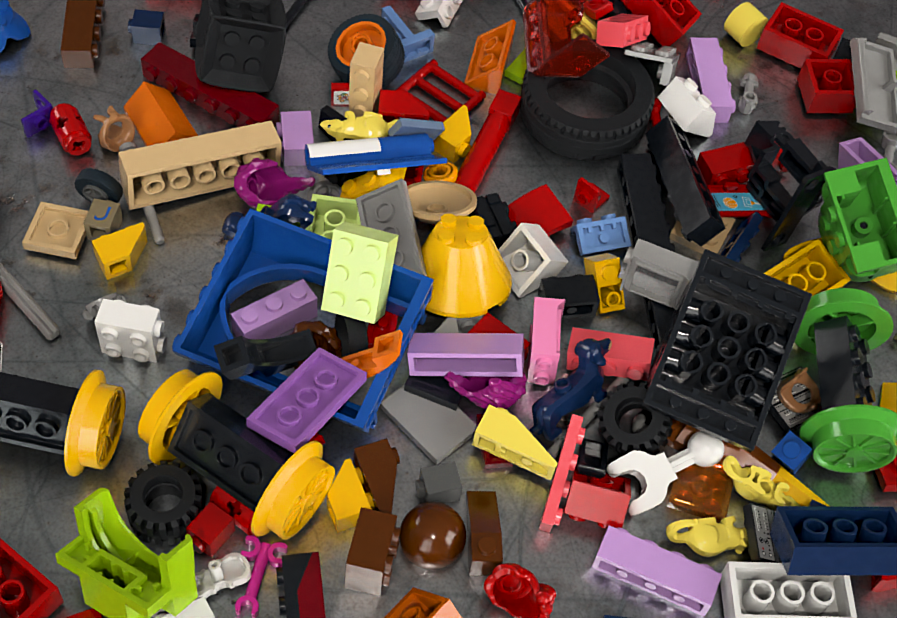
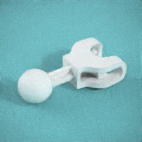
M698 431L690 437L686 449L668 458L664 452L655 456L643 451L634 450L611 462L606 470L609 476L613 478L630 474L640 481L642 488L640 496L632 501L627 509L630 516L635 517L663 502L667 494L668 485L678 479L675 473L693 464L701 467L716 465L724 455V443L721 439Z

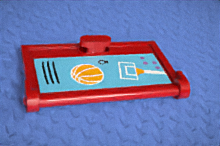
M726 182L724 185H707L721 217H749L757 211L762 217L772 218L747 189V184Z

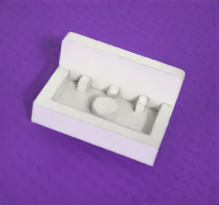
M422 0L415 15L418 21L438 18L442 27L447 28L463 0Z

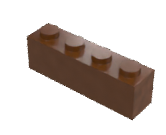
M67 0L60 50L64 68H94L95 58H99V45L97 41H101V28L99 24H103V11L101 7H105V0Z

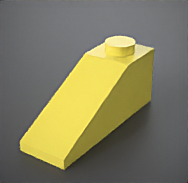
M492 405L487 407L475 431L472 445L551 481L558 464L516 416L501 407L496 408Z

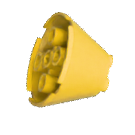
M442 215L440 221L435 225L421 247L427 277L434 279L431 300L428 302L425 310L445 317L470 318L487 314L488 309L497 304L500 307L511 293L512 277L489 230L484 224V219L480 216Z

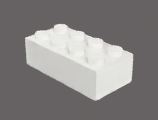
M728 561L721 572L720 586L724 618H857L850 575H787L782 563Z

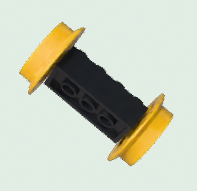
M98 369L89 373L80 389L0 372L1 442L64 455L65 469L68 475L73 477L79 476L86 467L99 470L107 467L115 453L123 428L126 409V395L123 387L107 384L104 372Z
M184 369L173 374L153 394L139 421L138 435L149 444V459L153 463L160 465V461H167L169 463L178 458L254 511L251 531L256 536H264L272 531L282 539L287 540L296 535L319 509L330 490L335 476L334 467L322 460V444L318 441H311L295 453H292L248 428L244 416L220 401L223 382L221 376L216 372L210 371L197 375L189 369Z

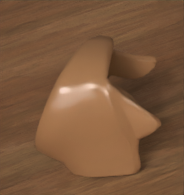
M111 105L107 109L109 118L103 115H94L93 118L103 123L98 134L101 148L119 152V147L123 143L133 141L135 127L128 115L119 114ZM121 122L122 127L114 125V123Z
M808 367L798 369L793 375L782 380L777 387V396L781 403L787 409L796 413L804 414L815 411L818 408V403L821 402L820 390L817 384L806 373L809 369ZM795 384H803L809 389L811 393L809 403L801 404L794 399L792 387Z

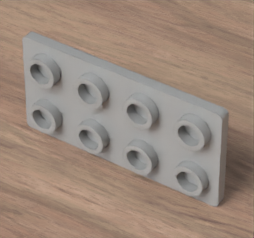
M640 41V43L638 42L625 49L624 55L662 62V64H659L657 78H660V85L668 86L674 79L677 62L681 56V53L676 52L677 48L663 46L657 49L653 48V43Z

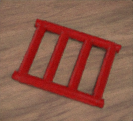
M435 59L426 63L394 90L407 92L429 111L431 119L441 122L446 121L448 118L408 92L415 85L455 112L465 105L469 113L486 97L484 91L480 90L478 92L439 67ZM432 73L470 99L466 103L461 104L423 78Z

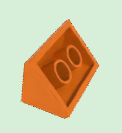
M514 19L477 37L464 81L465 84L474 90L497 94L498 90L501 89L513 45L516 27Z
M144 81L123 106L125 113L134 123L136 131L146 146L198 136L171 92L165 88Z

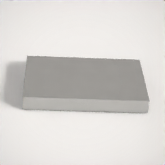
M404 385L385 398L379 407L436 465L472 438L478 427L459 407L455 411L404 391Z

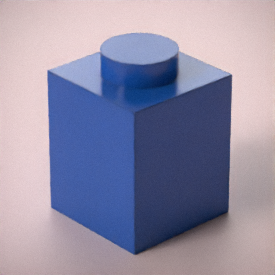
M789 431L771 451L773 458L795 475L813 454V449L792 431Z

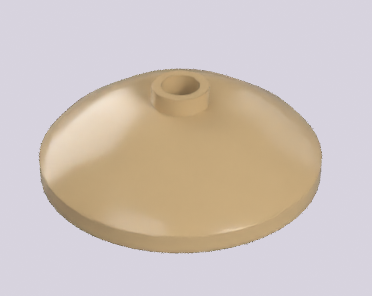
M422 181L407 186L414 218L424 223L436 225L444 214L468 216L477 206L476 194L466 186L457 183Z

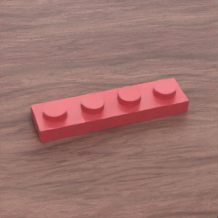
M572 414L568 423L538 530L550 533L553 525L559 526L564 509L559 508L561 497L567 498L571 481L566 480L568 471L574 472L579 455L575 454L574 450L576 444H582L586 428L581 427L584 417Z

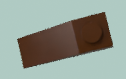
M385 438L354 448L353 463L355 468L359 467L364 479L362 486L365 493L369 492L372 496L375 507L373 510L392 514L397 464H400V458L396 448H391L388 439Z
M466 491L469 576H489L496 566L503 563L502 532L496 491Z

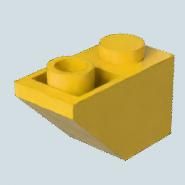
M143 222L91 240L95 257L107 280L133 271L148 242Z
M609 253L583 257L585 275H593L600 298L598 312L602 314L625 309L623 289L622 291L619 290L622 279L618 278L621 271L620 257Z
M351 458L344 461L327 493V509L337 533L356 527L361 507L371 510L375 509L371 494L369 492L365 493L362 484H364L362 472L359 467L354 468Z

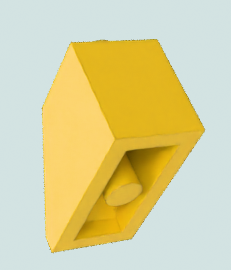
M465 105L443 122L445 130L433 141L434 151L446 157L453 164L459 158H464L471 148V127L468 108Z

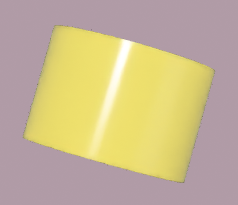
M745 2L730 13L724 23V30L742 47H747L761 37L763 29L769 20L750 2Z

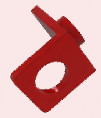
M581 177L578 179L573 200L593 214L609 200L610 195L594 183H590Z

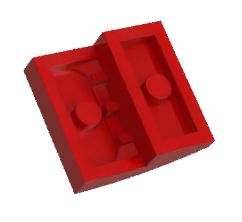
M547 184L524 194L508 205L509 218L511 221L516 222L517 227L520 223L538 224L549 238L550 235L571 227L573 223L572 217Z

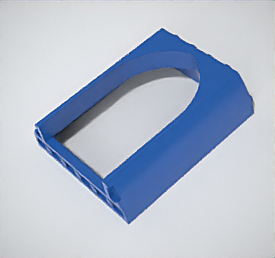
M250 208L246 216L240 218L234 238L227 242L224 250L225 255L221 262L215 264L212 270V279L208 286L202 288L199 294V303L195 310L192 309L187 315L186 326L182 334H178L175 337L172 351L180 357L222 373L214 345L234 338L229 323L230 304L245 292L274 281H300L304 279L306 282L325 287L332 240ZM393 264L385 311L403 317L397 329L403 333L400 355L389 367L376 374L361 406L347 401L331 417L332 419L366 433H369L370 428L374 429L378 423L377 411L418 324L424 325L426 320L425 309L431 300L434 279ZM258 370L236 378V380L272 394L288 376L277 373L266 377Z

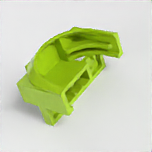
M99 488L73 507L79 536L55 553L59 565L79 576L85 604L107 618H151L161 608L176 617L198 597L193 541L189 534H186L185 539L169 553L165 554L162 552L158 556L147 548L124 523L116 509L109 489Z

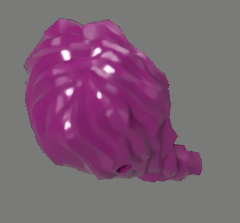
M253 158L250 163L239 166L234 178V188L237 195L248 206L257 208L258 203L272 206L285 195L297 194L299 191H303L315 184V178L312 176L310 178H291L278 166L276 161L270 159L261 160L259 158Z
M451 371L444 376V379L449 382L450 387L483 409H487L489 405L508 409L522 395L526 394L525 384L527 378L524 372L523 377L467 376V378H463L461 375H455Z

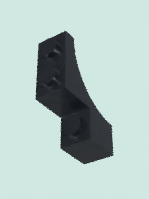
M307 329L271 339H248L239 336L214 345V349L222 374L230 380H234L258 370L266 377L301 365L317 350L312 331Z

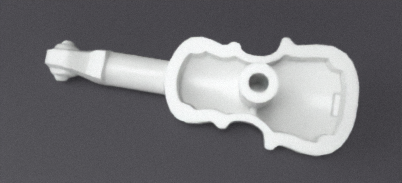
M234 552L221 559L209 562L208 570L202 569L200 572L195 573L198 593L196 599L203 596L206 599L223 588L233 589L235 586L248 582L252 575L248 560L240 553ZM161 608V609H160L158 612H156L152 617L157 616L159 612H167V611H165V610H163V609Z

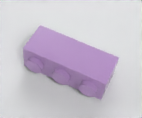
M302 279L231 313L232 332L235 337L243 336L248 339L275 338L293 329L295 324L317 317L318 298L305 280Z

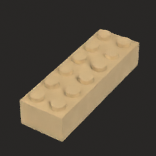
M271 120L118 152L120 184L123 188L128 208L133 210L234 187V178L238 167L250 163L253 158L261 160L270 159L276 161L280 167L282 142Z

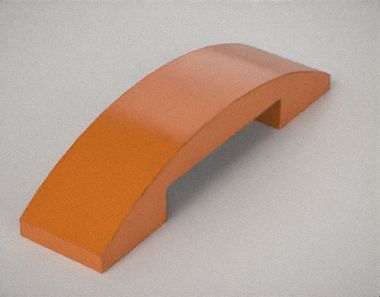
M401 330L375 337L373 348L342 357L341 359L367 372V378L372 377L389 367L399 357L403 333Z

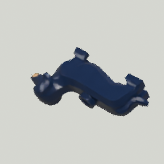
M287 194L271 207L264 206L260 212L290 224L299 222L300 227L306 229L313 222L314 216L309 212H313L316 209L317 202L308 201L294 194ZM232 212L225 218L222 232L226 242L233 239L236 235L238 222L242 216L245 217L243 213Z
M592 338L585 339L576 345L575 354L579 358L578 368L566 378L556 380L554 387L533 404L534 426L529 430L531 433L538 435L543 433L545 439L553 441L562 433V429L558 426L556 427V425L563 416L582 408L590 401L592 396L597 403L607 397V391L602 388L604 382L602 366L606 365L604 355L612 346L609 338L600 341Z

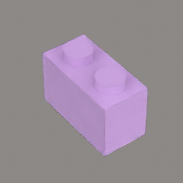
M311 111L281 112V122H276V131L279 137H282L281 156L284 157V167L305 166V144L314 143Z

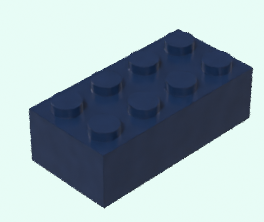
M777 506L770 536L787 575H897V513L894 507Z

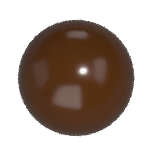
M425 502L415 506L406 514L400 526L399 541L401 549L407 559L420 568L437 570L451 565L460 557L466 544V528L461 516L452 507L444 503Z

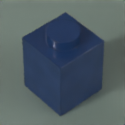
M135 9L133 19L128 21V33L132 34L133 44L156 45L158 42L163 44L166 31L164 12Z

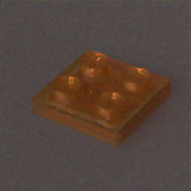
M693 464L675 473L678 479L672 482L667 507L701 518L715 517L717 523H720L722 519L727 517L733 479L726 474L723 465L716 464L711 467H701Z

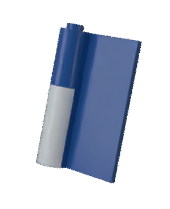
M427 133L305 144L304 148L307 169L321 175L377 170V175L391 174L390 169L447 163L446 157L431 154L434 152V142Z

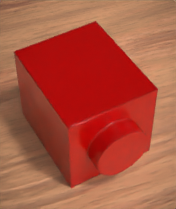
M211 501L186 527L187 534L192 538L194 551L199 554L204 552L212 558L235 532L234 518Z

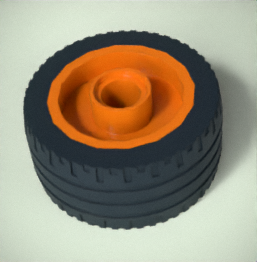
M374 14L356 15L340 24L328 43V58L343 83H350V62L359 42L384 48L382 88L393 82L403 68L405 52L402 42L392 25L381 16Z

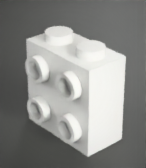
M102 300L94 321L102 353H106L111 357L122 356L133 358L139 362L149 361L157 363L160 353H164L167 346V336L163 334L165 322L161 321L160 310L150 305L130 304L122 300Z

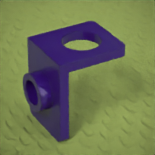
M36 89L32 93L38 110L21 119L24 134L27 138L51 125L49 118L53 109L52 104Z

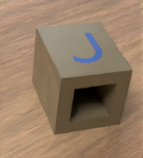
M94 198L84 220L87 239L94 240L102 235L119 231L123 221L120 203Z

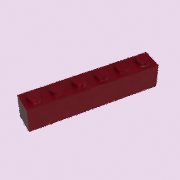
M160 42L141 58L143 76L147 80L161 85L168 91L183 97L186 101L202 107L208 113L215 114L224 119L229 124L242 127L272 120L275 127L276 122H280L278 104L255 92L222 88L200 81L196 74L195 60Z

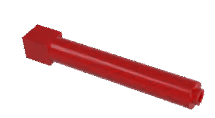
M502 89L498 90L489 107L488 116L458 171L455 183L466 186L476 193L506 132L509 133L519 114L521 96Z

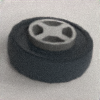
M83 169L78 174L74 183L78 193L91 203L94 198L111 200L118 203L123 195V188L120 183L109 174L98 169Z

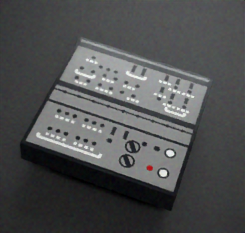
M800 366L783 374L780 382L793 375L798 369L803 368ZM795 384L792 387V395L798 403L807 404L810 402L811 393L805 385ZM776 390L769 411L787 434L789 431L794 432L800 429L801 425L809 417L822 411L820 402L815 411L804 414L793 412L781 403Z
M753 503L743 506L744 526L747 531L748 552L751 562L782 563L770 536L776 510Z

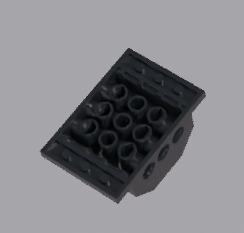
M705 249L693 278L687 284L670 318L651 365L647 380V386L649 387L641 405L748 452L754 451L812 294Z

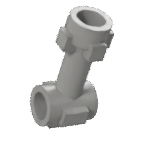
M753 73L745 74L740 81V86L744 87V94L739 98L738 109L743 114H750L752 110H755L758 103L754 89H758L759 81H757V76Z

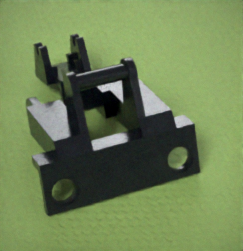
M758 120L745 141L754 163L747 176L749 181L746 186L776 222L761 247L765 252L785 244L802 217L821 205L823 201L821 189L825 183L823 174L837 169L826 166L822 160L818 161L800 138L795 139L786 131L785 127H778L779 121ZM780 149L783 151L778 160L800 184L793 196L780 183L782 177L771 165Z

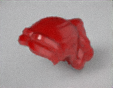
M516 563L499 564L484 582L485 592L492 604L502 608L512 617L550 618L556 598V591L547 584L539 583L534 574L528 569Z

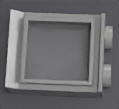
M638 238L635 247H629L623 261L625 263L618 278L623 279L619 290L622 291L625 288L628 291L675 309L687 284L693 278L699 261Z

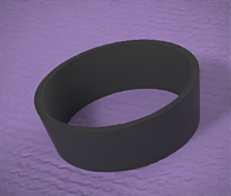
M336 314L334 328L337 331V337L341 340V356L345 357L367 350L368 336L365 321Z

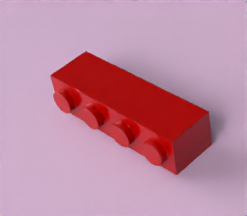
M745 142L700 152L697 159L707 185H724L726 182L744 183L749 180L747 176L754 166L749 148ZM782 149L779 150L771 164L778 173L788 172L778 160L783 151Z

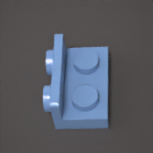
M608 214L602 216L601 220L592 221V218H584L578 220L577 224L570 228L571 234L575 233L580 256L631 247L625 216L616 217V214Z

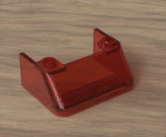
M531 0L526 5L523 11L526 63L529 72L538 77L578 78L610 57L608 51L584 33L574 40L571 38L570 28L582 20L583 4L588 0Z

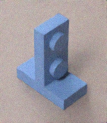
M390 5L382 8L381 17L392 25L402 42L405 52L404 63L433 52L435 34L431 29L414 35Z

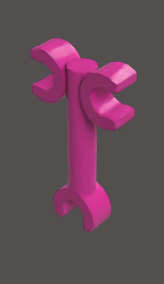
M249 535L245 538V544L254 546L255 549L250 552L241 550V555L248 562L255 560L246 593L236 601L235 611L236 615H240L242 607L250 605L253 607L251 616L256 618L259 614L257 596L267 562L274 568L282 567V559L274 557V554L277 552L287 553L288 546L282 542H276L272 545L266 542L260 544L258 538Z

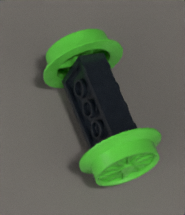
M836 288L812 296L795 339V343L800 348L817 355L822 411L812 415L801 425L799 431L800 439L813 449V458L818 465L825 469L842 473H860L876 470L888 465L897 456V413L872 405V402L876 401L874 390L869 382V378L873 377V373L866 355L870 354L871 350L882 345L891 336L894 328L893 319L885 309L879 306L878 300L873 295L859 289Z

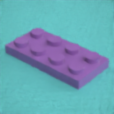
M319 347L246 418V425L253 431L295 453L367 381V372Z

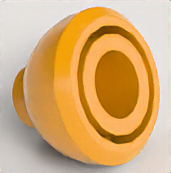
M449 162L429 165L423 171L424 181H448L455 183L458 177L457 167Z

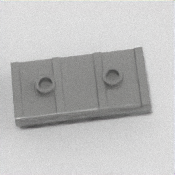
M854 37L850 40L857 123L897 133V79L893 49L869 42L863 37Z

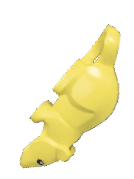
M346 111V120H325L320 123V126L329 135L335 137L336 141H343L345 138L387 137L389 135L388 130L399 119L387 123L383 120V115L365 111L362 117H356L354 112Z
M730 455L723 460V469L733 479L734 488L741 497L763 504L773 510H776L777 506H800L792 497L784 495L783 492L789 490V485L785 482L774 484L770 479L772 475L769 471L754 465L742 468L737 459Z
M734 516L726 517L720 523L716 522L715 517L679 520L666 526V536L670 541L686 543L695 553L704 557L716 556L725 550L735 549L737 554H742L745 548L749 546L746 528L734 527L733 524L736 521ZM688 527V531L677 533L678 530Z

